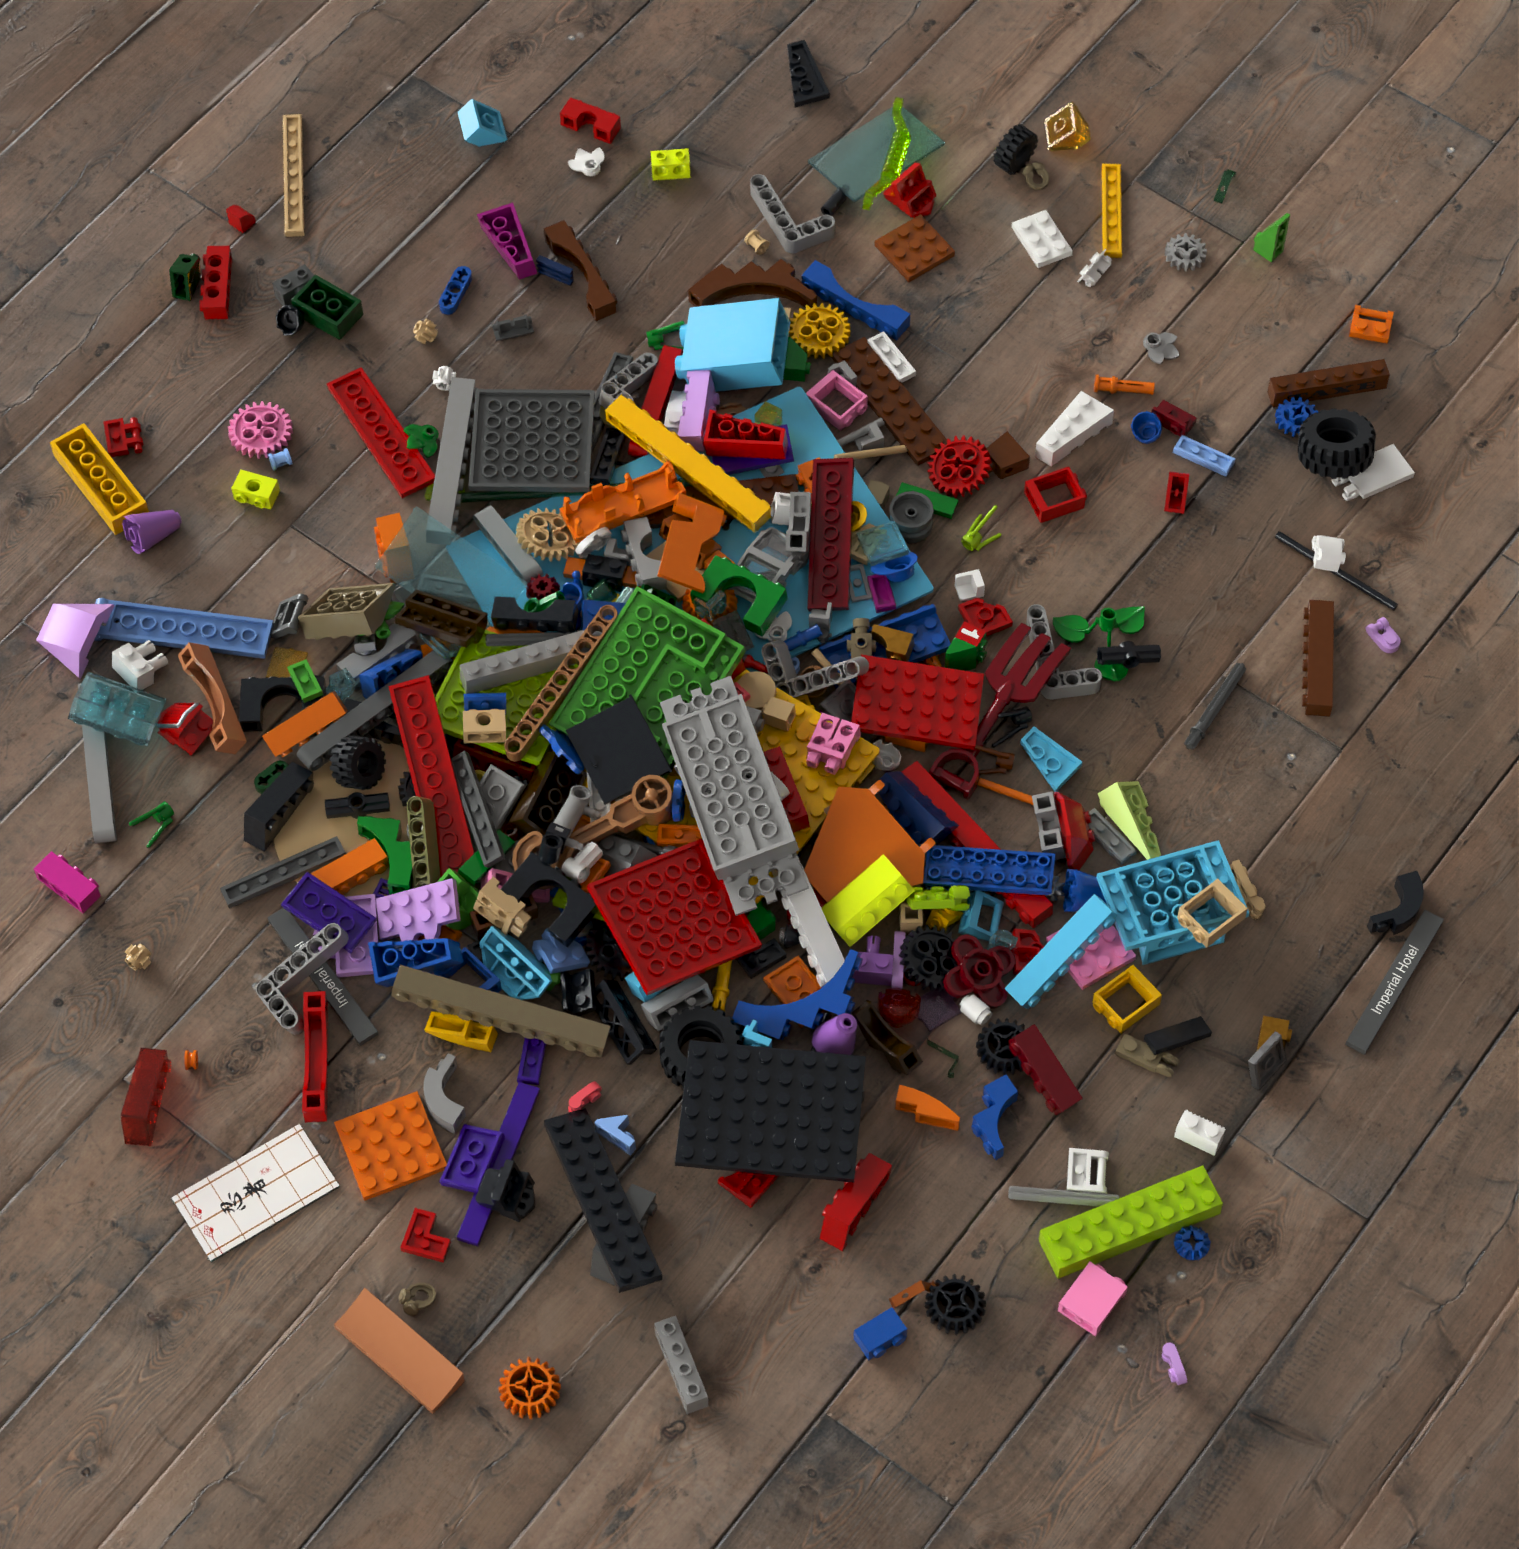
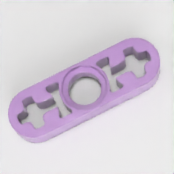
M895 931L891 989H902L904 965H900L903 958L899 956L902 951L900 946L904 943L903 940L905 939V932Z

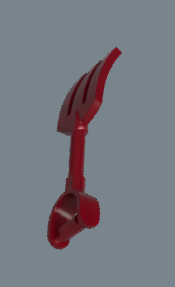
M1021 623L1016 628L985 672L987 682L996 694L995 700L978 725L976 745H984V740L999 718L998 714H1001L1005 706L1009 705L1011 701L1029 703L1037 699L1056 669L1069 655L1071 647L1061 643L1040 666L1028 684L1023 686V682L1036 661L1050 644L1051 637L1041 633L1024 651L1008 674L1004 676L1002 674L1031 631V627L1024 623ZM949 749L941 753L929 770V774L934 779L963 793L964 798L968 800L976 790L980 779L979 765L975 759L980 750ZM960 759L967 761L973 767L975 773L972 780L968 782L943 769V765L951 760Z

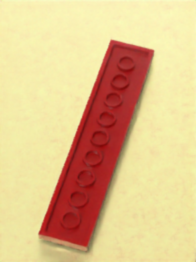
M427 675L388 687L415 794L418 797L431 799L434 804L440 876L442 877L449 868L458 872V869L475 851L459 795L430 676Z

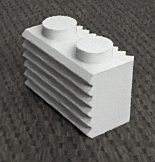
M1185 1110L1176 1127L1174 1137L1215 1156L1223 1141L1225 1127L1221 1128L1220 1125L1217 1126L1216 1123L1213 1124L1212 1121L1209 1122L1208 1119L1205 1120L1204 1117L1201 1118L1200 1115L1197 1116Z

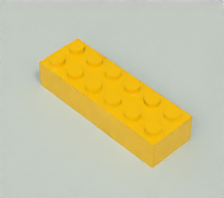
M85 423L50 442L54 457L115 535L123 532L122 521L126 519L124 516L149 512L144 498Z

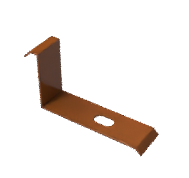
M920 1280L892 1298H889L892 1307L896 1308L921 1292L929 1291L931 1285L936 1286L934 1280L931 1283ZM908 1293V1297L903 1298V1295Z

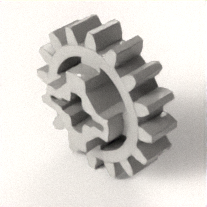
M1185 233L1184 237H1181L1177 234L1176 239L1171 237L1170 242L1166 243L1164 254L1166 262L1171 261L1170 266L1176 265L1178 271L1181 268H1184L1185 272H1187L1188 268L1195 271V266L1200 268L1201 264L1205 263L1207 254L1206 244L1201 243V238L1194 239L1195 235L1188 237L1187 233Z

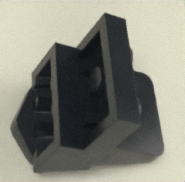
M506 1159L504 1166L500 1170L492 1168L486 1170L476 1195V1201L481 1206L500 1212L502 1216L520 1222L521 1219L525 1218L535 1208L533 1189L535 1182L528 1172L520 1171L515 1161Z

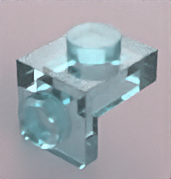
M719 590L707 603L697 597L694 600L696 613L700 617H705L712 621L726 609V594Z
M999 929L990 937L986 949L989 950L995 946H1005L1011 950L1016 946L1018 938L1013 936L1010 931Z

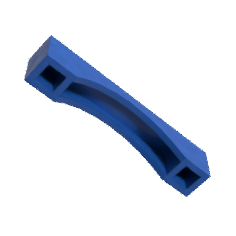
M816 260L802 274V284L808 289H812L823 301L833 304L839 310L849 313L853 318L863 321L871 328H875L880 332L884 331L888 337L896 341L910 326V313L896 305L872 304L853 297L838 284L832 270Z

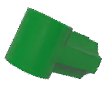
M561 591L540 600L531 598L525 603L524 610L527 612H540L547 609L555 599H566Z

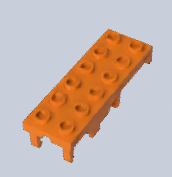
M670 460L665 462L660 469L633 480L629 473H626L624 475L625 483L615 487L610 485L603 486L602 483L591 486L592 491L585 493L577 502L569 504L571 502L569 497H564L563 507L559 508V511L575 543L582 541L600 528L607 527L611 530L623 525V521L638 519L672 506L678 493L686 495V489L682 482L677 481V476Z

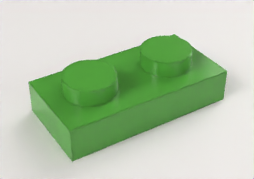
M307 659L287 667L304 703L323 695L322 689Z

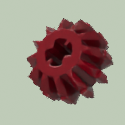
M538 574L537 579L531 577V583L526 585V597L528 599L537 598L540 600L560 591V585L556 582L555 577L549 578L548 574L544 577Z

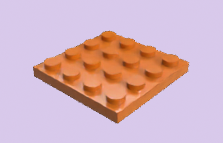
M417 1091L334 1122L364 1201L440 1173L447 1166Z

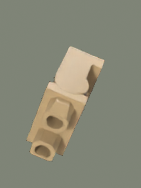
M492 877L479 891L473 909L496 927L502 929L501 932L507 935L509 932H512L519 938L526 931L527 924L531 919V916L523 911L526 904L522 901L518 903L515 897L504 893L498 888L500 882L495 877Z

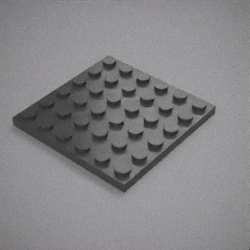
M476 389L469 491L590 492L595 390Z

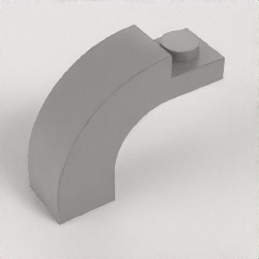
M790 492V518L788 531L786 530V551L807 552L811 528V492Z
M448 1053L445 1059L439 1061L436 1070L429 1067L424 1079L423 1088L427 1109L433 1120L445 1130L455 1134L465 1119L466 1114L463 1106L451 1101L444 1094V1088L457 1068L456 1057Z

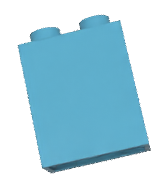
M773 298L691 307L687 324L680 326V341L684 350L683 355L676 356L675 371L678 379H685L687 384H689L687 371L710 370L716 392L782 385L790 320L780 299Z

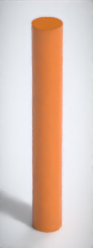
M983 778L979 779L978 786L1033 805L1031 795Z

